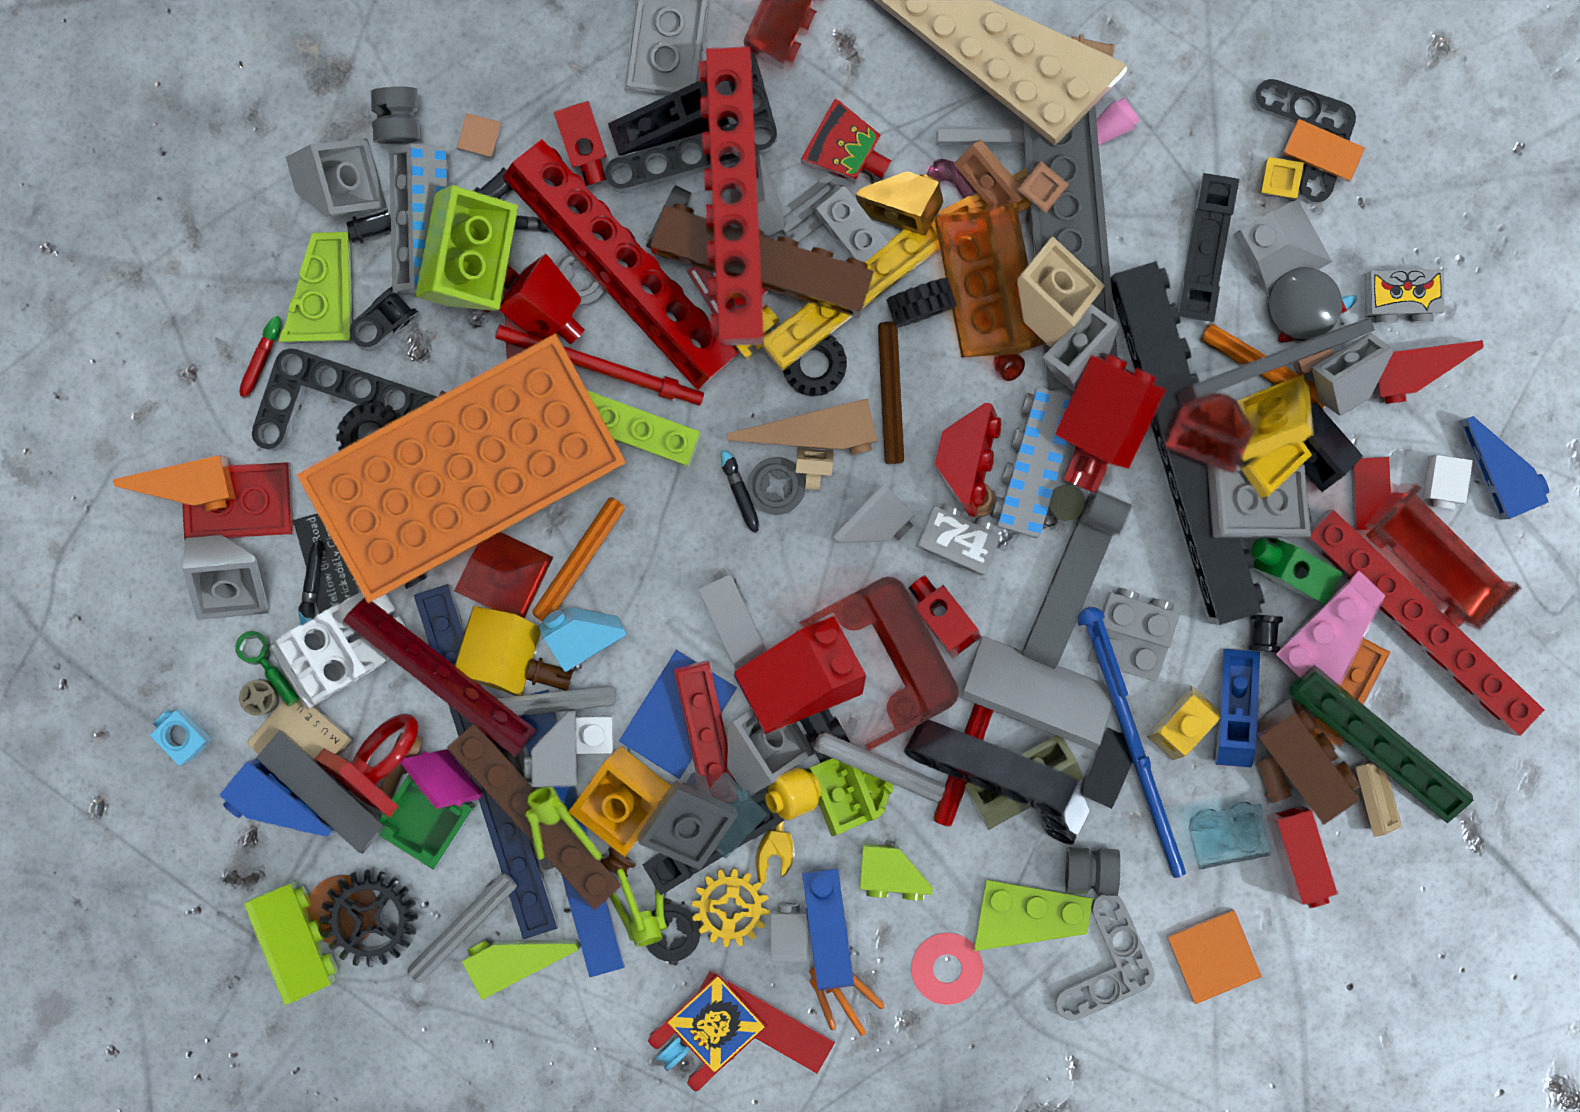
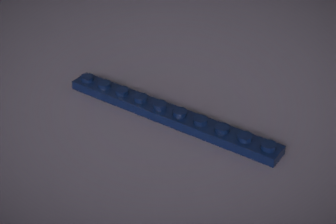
M446 584L415 594L414 599L429 646L455 666L465 632L450 585ZM449 705L459 736L473 723ZM484 733V734L489 738V740H490V741L498 748V750L502 753V749H501L500 744H498V743H497L496 741H494L491 737H489L486 733ZM471 775L472 781L483 793L478 800L502 874H508L517 884L516 889L509 897L523 940L558 929L555 914L530 839Z

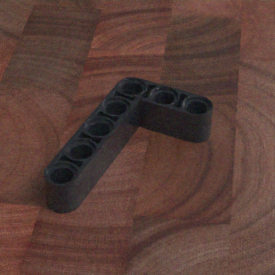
M750 51L752 93L757 94L762 100L760 106L753 110L754 129L763 127L769 130L772 135L771 139L765 144L759 145L755 143V155H764L775 147L777 129L757 58ZM729 82L731 93L733 94L736 86ZM738 123L721 127L720 129L730 132L737 128ZM700 133L618 156L607 164L605 177L614 191L629 193L703 172L704 169L711 168V154L703 155V136ZM688 147H696L702 153L701 159L695 164L685 163L681 158L683 151ZM733 153L724 154L719 159L722 166L740 161ZM658 156L664 158L667 166L662 173L653 174L648 171L647 164L651 158ZM620 166H625L632 170L631 179L624 184L616 183L612 179L614 170Z
M288 348L281 351L275 359L252 427V438L257 446L266 450L276 451L286 446L307 387L358 405L365 401H370V403L381 401L384 407L388 405L389 395L393 391L400 390L405 395V404L400 409L391 411L394 414L399 412L401 417L438 397L298 349ZM293 356H299L302 360V369L296 375H289L285 368L287 360ZM325 368H334L337 374L335 383L324 387L319 379L321 372ZM361 379H367L371 385V391L365 398H357L354 394V385ZM287 390L291 397L290 404L285 409L279 410L274 404V397L279 391ZM275 424L279 430V437L274 443L267 444L262 436L263 430L266 426Z
M921 718L904 749L908 757L920 764L1036 809L1044 831L1059 842L1069 845L1074 844L1089 814L1080 784L1072 776L935 721Z

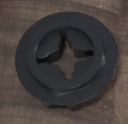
M663 904L667 928L670 922L673 921V917L677 918V930L681 931L682 934H686L687 937H675L669 948L666 947L668 942L666 941L667 936L662 933L663 938L660 941L647 945L646 948L653 956L667 962L680 961L692 954L699 943V922L692 920L694 914L691 910L679 904ZM654 909L651 913L652 916L656 917V909Z

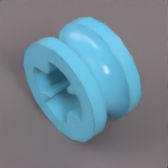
M679 1036L671 1040L655 1056L657 1061L661 1060L665 1063L664 1069L666 1071L674 1067L690 1051L688 1046L680 1044L681 1039Z

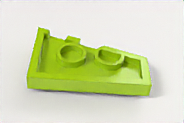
M349 232L311 233L300 269L299 281L294 297L291 299L287 320L278 342L352 341L350 337V327L352 324Z
M985 879L973 950L980 951L1086 935L1093 898Z

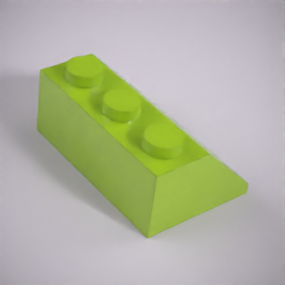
M454 185L435 192L415 297L448 307L499 310L518 205Z
M296 880L257 895L243 903L284 1006L323 989L336 981L334 974L338 973L335 960L331 953L325 954L321 944V940H324L323 931L318 920L312 921L307 907L311 906V902L304 886L298 887Z

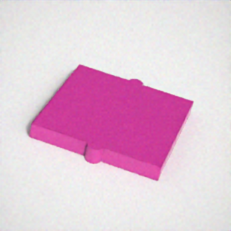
M448 749L432 753L423 751L421 755L404 758L401 762V765L436 809L455 804L461 806L464 802L480 799L483 794Z

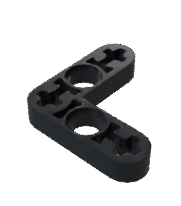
M1275 79L1264 80L1256 87L1253 93L1254 105L1265 114L1295 124L1300 119L1350 141L1356 122V114L1351 105ZM1271 87L1275 89L1274 95L1282 99L1288 96V92L1292 93L1293 96L1287 104V112L1281 110L1285 104L1283 102L1274 101L1271 105L1265 104L1266 98L1261 95V92H1267ZM1307 98L1313 103L1314 112L1310 117L1304 118L1295 112L1294 107L1298 99ZM1322 104H1325L1327 108L1324 110V113L1334 115L1338 110H1341L1343 112L1342 118L1347 120V124L1343 123L1339 128L1334 127V120L1324 116L1321 119V123L1315 120L1321 113ZM1305 164L1301 176L1299 194L1309 204L1322 203L1333 192L1337 177L1324 173L1320 186L1325 188V192H1319L1316 196L1311 195L1312 189L1307 187V182L1312 183L1316 179L1319 170H1312V166Z

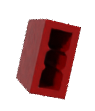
M1108 353L1105 359L1091 355L1055 435L1111 465L1129 469L1166 389L1155 384L1156 376L1144 370L1136 368L1133 373L1125 369L1128 362Z
M1298 805L1266 815L1291 898L1302 905L1308 904L1309 908H1316L1330 903L1329 897L1338 895L1313 811Z

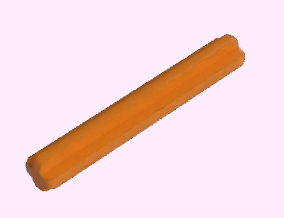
M1209 324L1201 337L1203 342L1242 365L1267 356L1215 324ZM1282 366L1260 376L1277 385L1300 375ZM1306 379L1309 385L1311 405L1317 402L1324 409L1326 405L1319 401L1316 385Z
M612 497L608 498L533 609L532 614L543 622L547 615L559 608L624 512L625 506Z

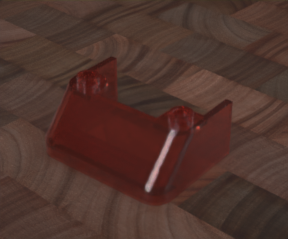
M1401 483L1366 523V527L1370 530L1366 534L1367 538L1380 550L1386 546L1447 607L1444 614L1455 625L1460 627L1464 623L1468 627L1480 630L1522 587L1517 582L1502 580L1416 495L1421 489L1417 483Z
M881 578L798 622L801 628H805L821 618L834 613L840 625L845 629L855 631L872 624L905 687L892 694L887 702V714L893 727L863 742L862 744L867 751L949 709L958 699L959 689L954 677L906 587L897 578Z

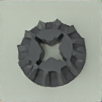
M771 457L758 463L752 470L748 480V492L752 502L763 512L774 515L785 514L792 511L801 502L805 493V479L803 473H796V464L782 457ZM768 472L778 480L786 479L790 476L791 480L787 481V484L783 487L785 500L778 496L776 492L767 493L766 495L762 494L770 486Z

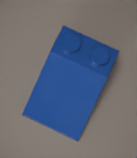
M257 758L247 761L219 794L225 800L223 806L237 818L243 815L247 819L324 837L336 833L334 829Z

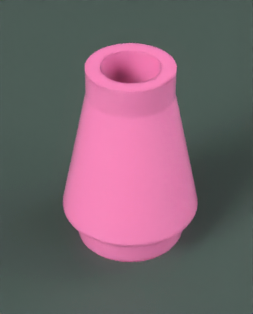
M1125 97L1118 102L1114 100L1096 119L1099 146L1134 130V125L1141 121Z

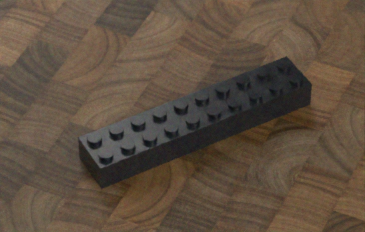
M1157 261L1114 273L1111 276L1112 298L1134 372L1136 368H1139L1156 376L1154 383L1166 389L1150 425L1210 624L1222 625L1262 613L1260 604L1265 603V599L1259 582L1253 583L1249 569L1254 568V562L1249 548L1242 547L1240 538H1214L1207 465L1223 463V459L1217 442L1211 443L1208 429L1212 428V422L1207 408L1201 409L1198 399L1180 405L1176 395L1178 390L1200 381L1196 372L1190 373L1187 359L1191 358V352L1186 338L1180 339L1176 325L1181 323V319L1175 302L1170 304L1166 290L1170 289V282L1165 268L1159 269Z

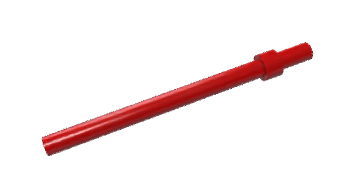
M498 325L495 339L525 349L545 340L502 325ZM563 346L574 365L658 392L659 397L671 401L673 398H677L698 406L703 401L704 392L680 385L677 379L668 376L659 378Z

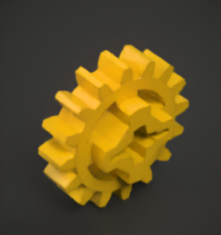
M732 868L730 876L725 877L724 872L719 869L717 870L718 879L713 881L709 876H705L704 879L708 886L705 889L701 887L695 888V891L701 895L700 900L691 901L692 906L699 908V912L692 916V920H702L703 924L698 931L702 934L709 930L711 932L709 937L711 943H714L718 937H721L724 947L729 946L730 939H735L738 946H743V936L747 935L753 940L756 938L753 932L755 926L764 929L765 924L759 918L760 915H768L769 910L762 908L761 903L769 898L768 895H758L757 891L762 886L760 882L752 885L749 884L750 873L747 872L742 878H738L737 869ZM726 884L725 892L718 898H708L715 888ZM740 885L751 894L754 904L744 902L739 896ZM729 898H734L736 905L741 908H747V910L734 911L731 917H726L725 911L719 907H713V905L726 904ZM706 912L718 915L721 919V930L715 928L710 923ZM744 916L752 917L745 927L734 931L735 925Z

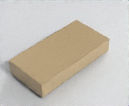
M1372 761L1356 766L1373 836L1386 835L1401 828L1402 824L1389 775Z

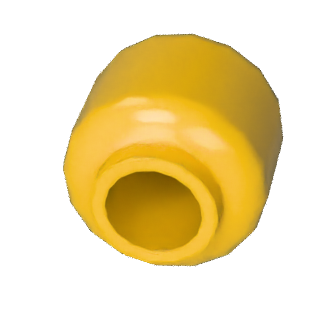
M796 767L786 771L775 782L768 785L765 801L772 813H777L785 820H792L816 809L821 797V786L812 772Z

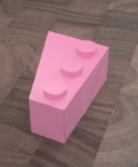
M1358 571L1327 601L1326 605L1318 609L1283 644L1276 655L1299 677H1302L1313 665H1316L1341 686L1385 595Z

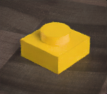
M1268 157L1261 194L1297 200L1304 163Z

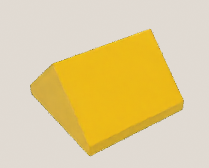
M473 606L455 666L478 684L516 696H522L530 662L533 659L541 633L539 626L516 614Z

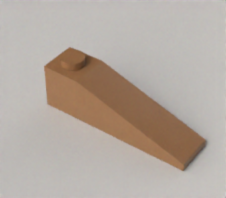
M868 399L726 433L728 441L734 443L837 451L850 449L851 455L871 451V444L878 441Z

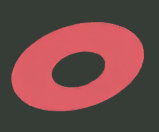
M941 933L925 940L916 950L911 968L913 981L919 992L930 1001L943 1005L960 1003L974 994L983 976L982 958L979 951L973 950L974 944L967 938L954 933ZM942 955H953L961 963V975L952 983L939 981L933 973L934 962Z

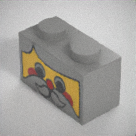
M1444 269L1375 270L1364 274L1365 316L1376 317V323L1398 322V316H1412V322L1416 323L1433 322L1434 316L1445 313Z

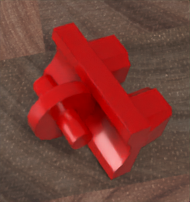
M1076 446L1062 480L1090 492L1096 491L1100 487L1109 463Z

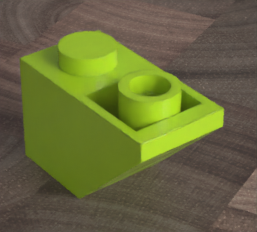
M862 843L859 888L860 890H867L866 896L888 898V892L903 893L902 899L923 901L924 895H933V887L899 846Z

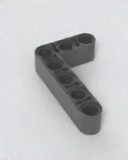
M1099 490L1089 493L1085 501L1084 510L1077 519L1022 650L1023 656L1054 669L1057 667L1112 536L1119 535L1122 531L1132 504Z

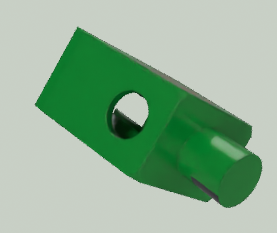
M1259 538L1251 548V555L1255 558V570L1285 589L1326 605L1343 574L1305 550L1278 538ZM1301 567L1308 571L1305 577H1296Z

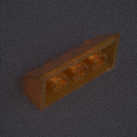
M1017 202L985 205L935 216L934 220L945 276L948 278L957 304L955 308H952L961 357L1018 354L1044 344L1043 340L1023 320L1017 279L1028 266V259Z

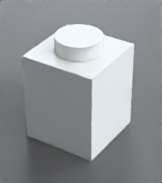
M1440 455L1429 456L1423 499L1433 500L1432 507L1454 510L1455 504H1466L1473 460Z
M614 715L576 717V754H607L615 752Z

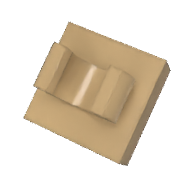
M798 448L796 473L806 474L805 489L820 490L821 475L832 476L834 451Z

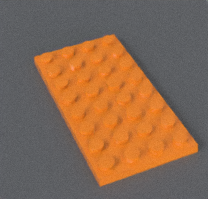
M554 334L296 475L365 599L370 603L622 466L626 461L559 338Z

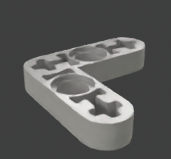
M1096 895L1091 908L1115 965L1066 986L1058 992L1055 998L1056 1010L1066 1020L1075 1021L1146 990L1154 981V969L1127 908L1119 896ZM1104 899H1108L1111 903L1117 902L1118 907L1113 909V913L1118 922L1125 918L1126 924L1115 925L1106 932L1105 926L1112 925L1111 921L1105 913L1099 914L1098 911L1103 907L1102 901ZM1126 931L1132 935V946L1126 951H1118L1113 946V938L1118 932ZM1139 951L1141 956L1133 958L1140 969L1146 968L1147 970L1142 975L1144 981L1137 983L1135 979L1129 980L1128 976L1132 974V968L1128 961L1121 965L1119 959L1131 957ZM1101 979H1109L1114 983L1115 990L1109 998L1102 999L1095 994V985ZM1087 986L1088 993L1095 1002L1094 1005L1089 1006L1086 999L1077 1004L1078 1010L1074 1013L1069 1008L1062 1009V1005L1066 1003L1065 997L1071 994L1075 999L1085 995L1081 988Z

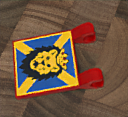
M718 973L673 1015L658 1026L650 1034L648 1042L654 1049H659L674 1033L679 1036L704 1063L688 1078V1086L696 1092L764 1031L768 1025Z

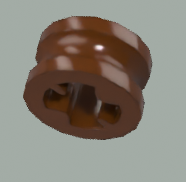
M610 846L608 857H602L600 862L616 875H618V869H623L627 878L629 876L627 870L634 868L636 863L628 856H622Z

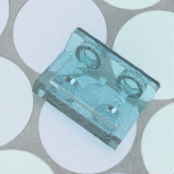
M1242 802L1233 805L1229 810L1216 812L1214 809H1207L1196 813L1195 816L1190 818L1189 832L1199 870L1270 856L1271 850L1262 820L1263 809L1261 804L1252 805L1250 802Z

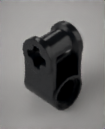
M391 286L352 322L350 337L362 350L374 351L380 348L394 334L410 324L419 312L416 308L411 309L399 296L398 292H392ZM393 304L400 312V315H397L389 305ZM367 324L376 326L377 335L374 340L370 342L359 340L358 333L362 326Z

